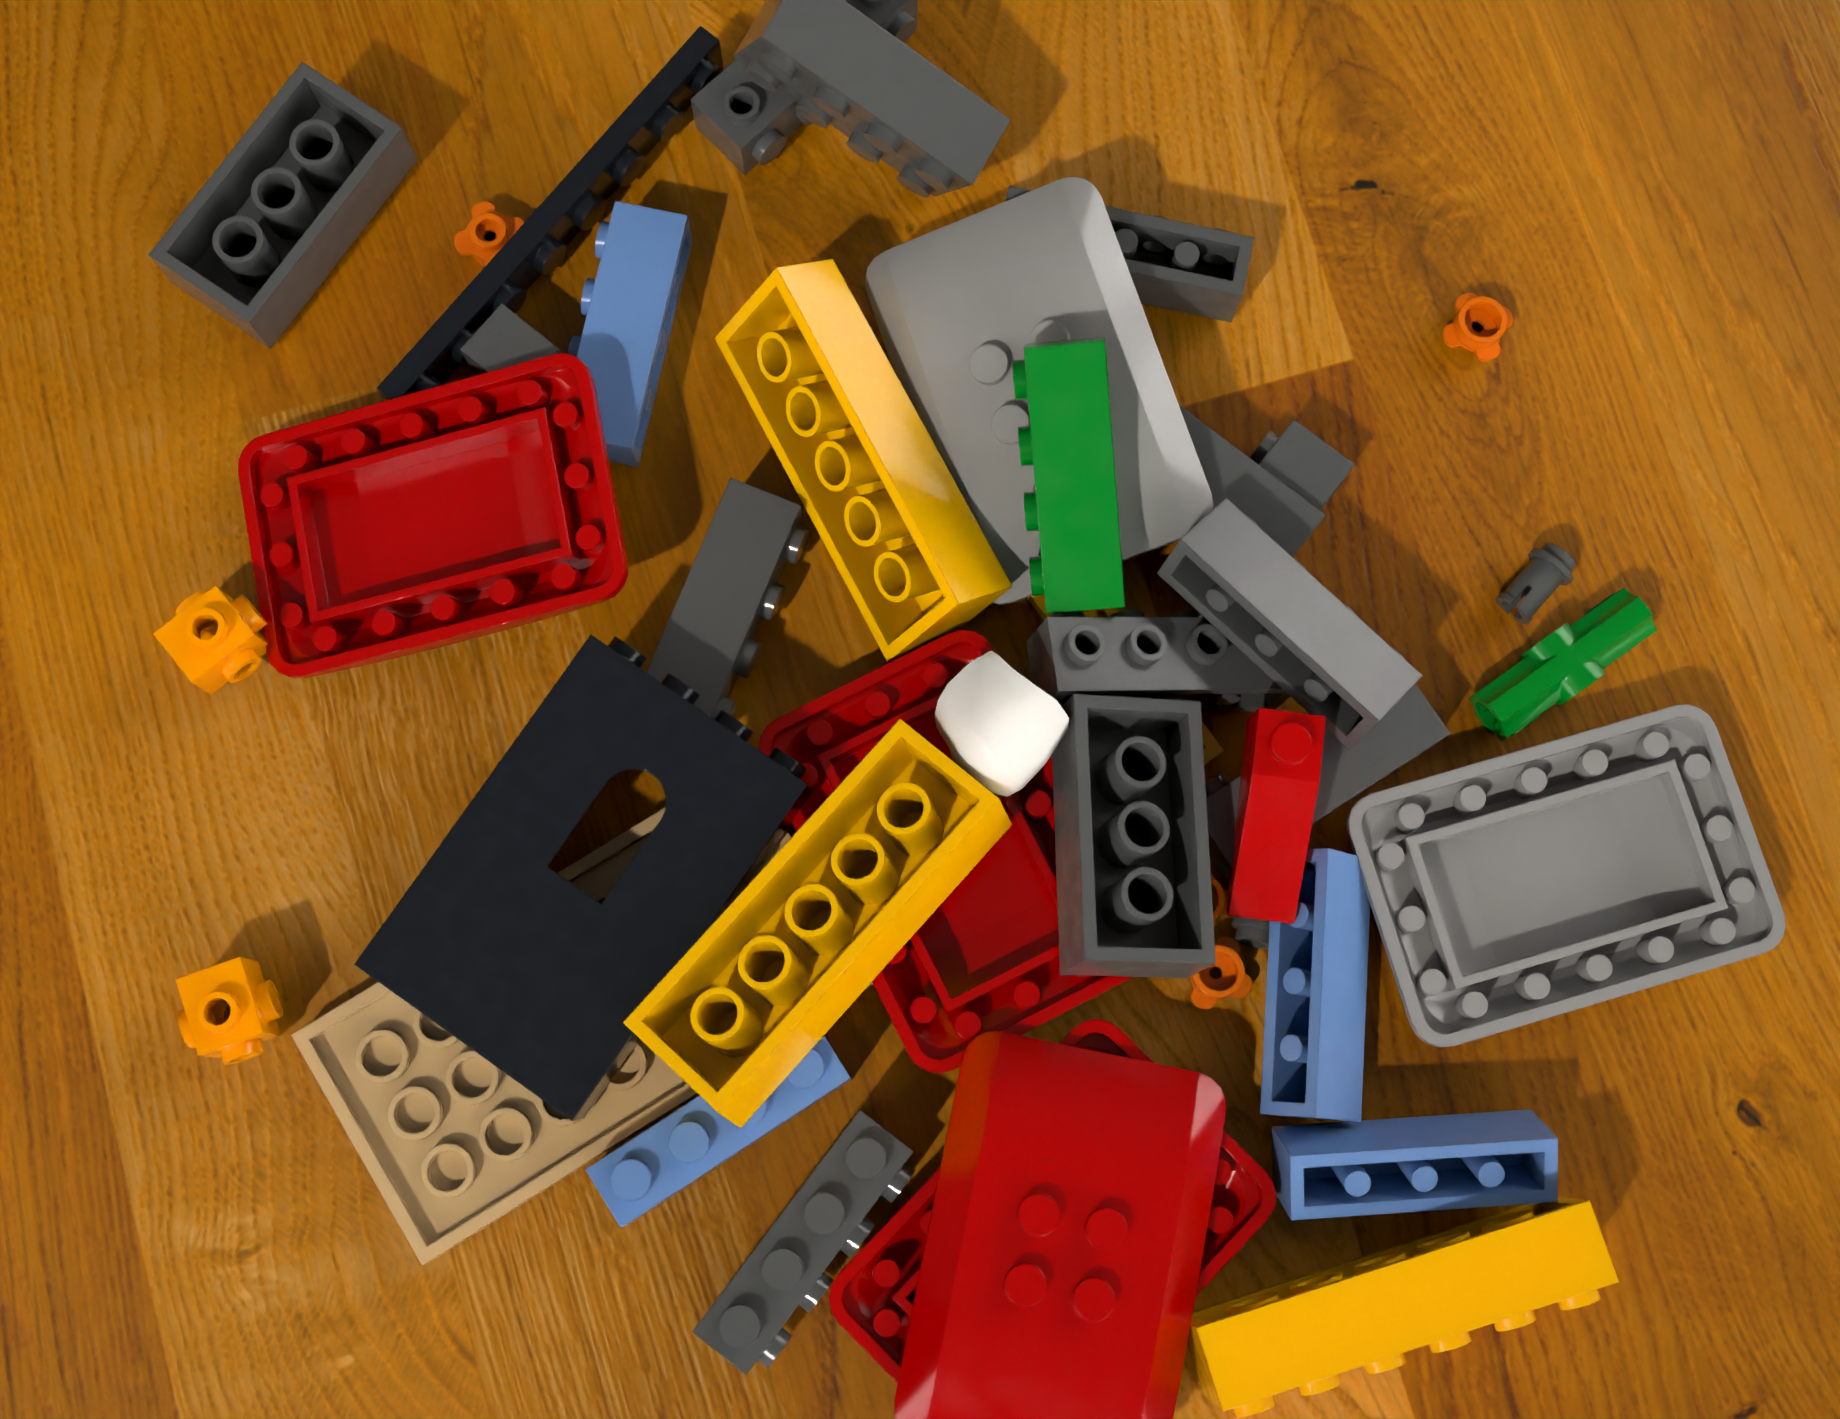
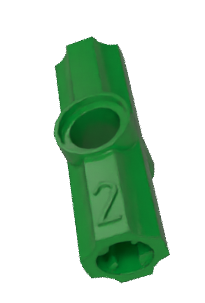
M1622 588L1615 594H1611L1587 611L1586 615L1572 625L1566 622L1520 655L1522 660L1472 695L1469 700L1473 705L1474 714L1485 729L1496 735L1501 741L1515 735L1540 717L1541 713L1555 703L1559 707L1606 673L1605 667L1656 632L1657 629L1652 620V612L1641 598L1629 593L1625 588Z

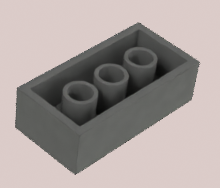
M766 0L733 55L734 58L746 65L743 72L751 81L771 92H775L777 88L782 90L798 102L795 108L803 117L820 127L827 128L830 124L849 137L847 145L851 150L874 163H878L881 159L899 172L897 180L905 188L922 197H928L930 194L935 197L973 185L1010 122L1008 117L845 0Z
M301 62L149 253V256L174 285L271 349L418 159L401 126L304 62Z
M1073 694L1061 706L1069 717V729L1052 753L1060 975L1188 978L1216 964L1201 701Z

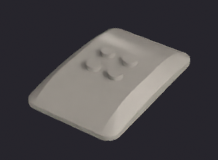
M1073 176L1059 179L888 249L876 256L870 263L865 276L866 292L892 368L1012 585L1009 590L992 603L1004 605L1031 597L1029 557L1041 556L1039 531L1027 532L1024 511V492L1035 491L1033 466H1021L1018 427L1030 426L1028 399H1015L1012 367L1013 360L1024 359L1023 348L1028 343L1105 337L1122 562L1179 541L1213 510L1214 504L1210 487L1105 204L1095 185L1086 179Z
M1689 704L1674 705L1371 793L1354 804L1349 811L1346 821L1347 836L1353 854L1358 856L1366 893L1409 1024L1415 1035L1424 1043L1438 1048L1457 1046L1761 955L1774 949L1784 936L1786 928L1784 911L1718 729L1710 715L1701 708Z

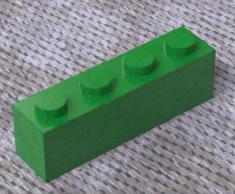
M1105 337L1028 343L1023 348L1024 359L1013 360L1012 367L1015 399H1028L1030 426L1018 427L1021 466H1033L1035 491L1024 492L1027 532L1039 531L1041 556L1029 557L1032 596L1044 595L1046 613L1125 607Z

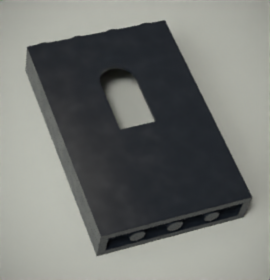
M593 635L589 636L354 964L571 1121L585 1118L640 1038L623 1022L746 888L813 792L810 786L801 780L807 771L803 765L776 747L767 757L747 743L754 733L752 730L723 710L718 713L715 719L694 706L700 695L673 675L667 673L660 683L640 669L647 658L616 636L613 637L608 646ZM627 770L646 771L656 777L664 789L666 807L663 817L602 904H600L548 866L611 778Z

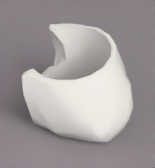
M989 651L973 660L946 685L938 699L934 714L936 728L948 746L953 761L989 791L1007 797L1022 789L1046 764L1069 729V717L1057 699L1019 674L993 651Z

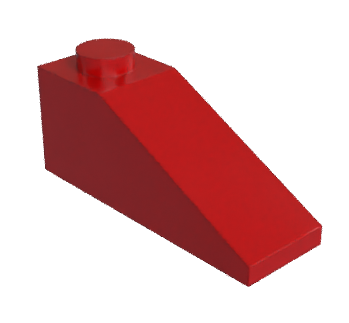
M1258 708L1246 722L1226 916L1294 924L1320 783L1326 716Z

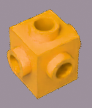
M214 586L209 591L196 592L186 598L175 611L176 616L153 633L190 682L210 695L214 694L228 682L237 683L250 676L261 665L262 659L260 657L266 653L265 646L267 643L259 630L266 626L267 622L260 612L243 594L233 600L217 586Z
M237 957L175 979L184 1010L178 1012L179 1028L188 1047L191 1049L196 1048L198 1056L222 1057L224 1065H229L262 1054L264 1050L261 1042L281 1036L276 1019L283 1016L282 1002L274 983L270 979L264 981L259 961Z

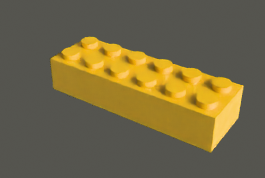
M828 259L777 267L719 332L715 340L886 661L889 662L948 633L958 631L1009 590L1012 585L834 260Z
M899 719L623 1023L715 1111L741 1129L1011 827L1012 823L1000 799L903 720Z
M1558 1197V1202L1516 1206L1193 1311L1187 1345L1203 1395L1223 1412L1233 1409L1236 1417H1246L1274 1407L1276 1404L1273 1395L1299 1387L1302 1396L1314 1395L1333 1389L1341 1384L1338 1374L1364 1366L1366 1374L1381 1373L1400 1367L1406 1363L1404 1352L1429 1345L1432 1353L1459 1348L1472 1341L1468 1331L1494 1324L1496 1331L1501 1332L1526 1326L1536 1321L1533 1310L1557 1302L1560 1310H1571L1590 1305L1601 1299L1598 1291L1599 1288L1618 1283L1619 1280L1590 1200Z

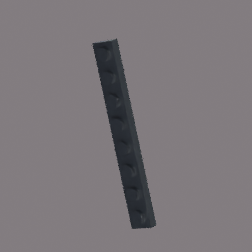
M702 26L692 34L381 382L377 389L385 401L444 385L460 365L463 367L469 365L460 349L501 303L515 314L520 310L526 299V291L541 274L544 276L549 275L559 266L566 254V246L581 229L587 231L599 221L604 213L606 201L620 185L628 186L638 177L644 167L645 157L659 141L667 142L677 133L683 123L684 113L691 106L690 99L723 71L719 39Z

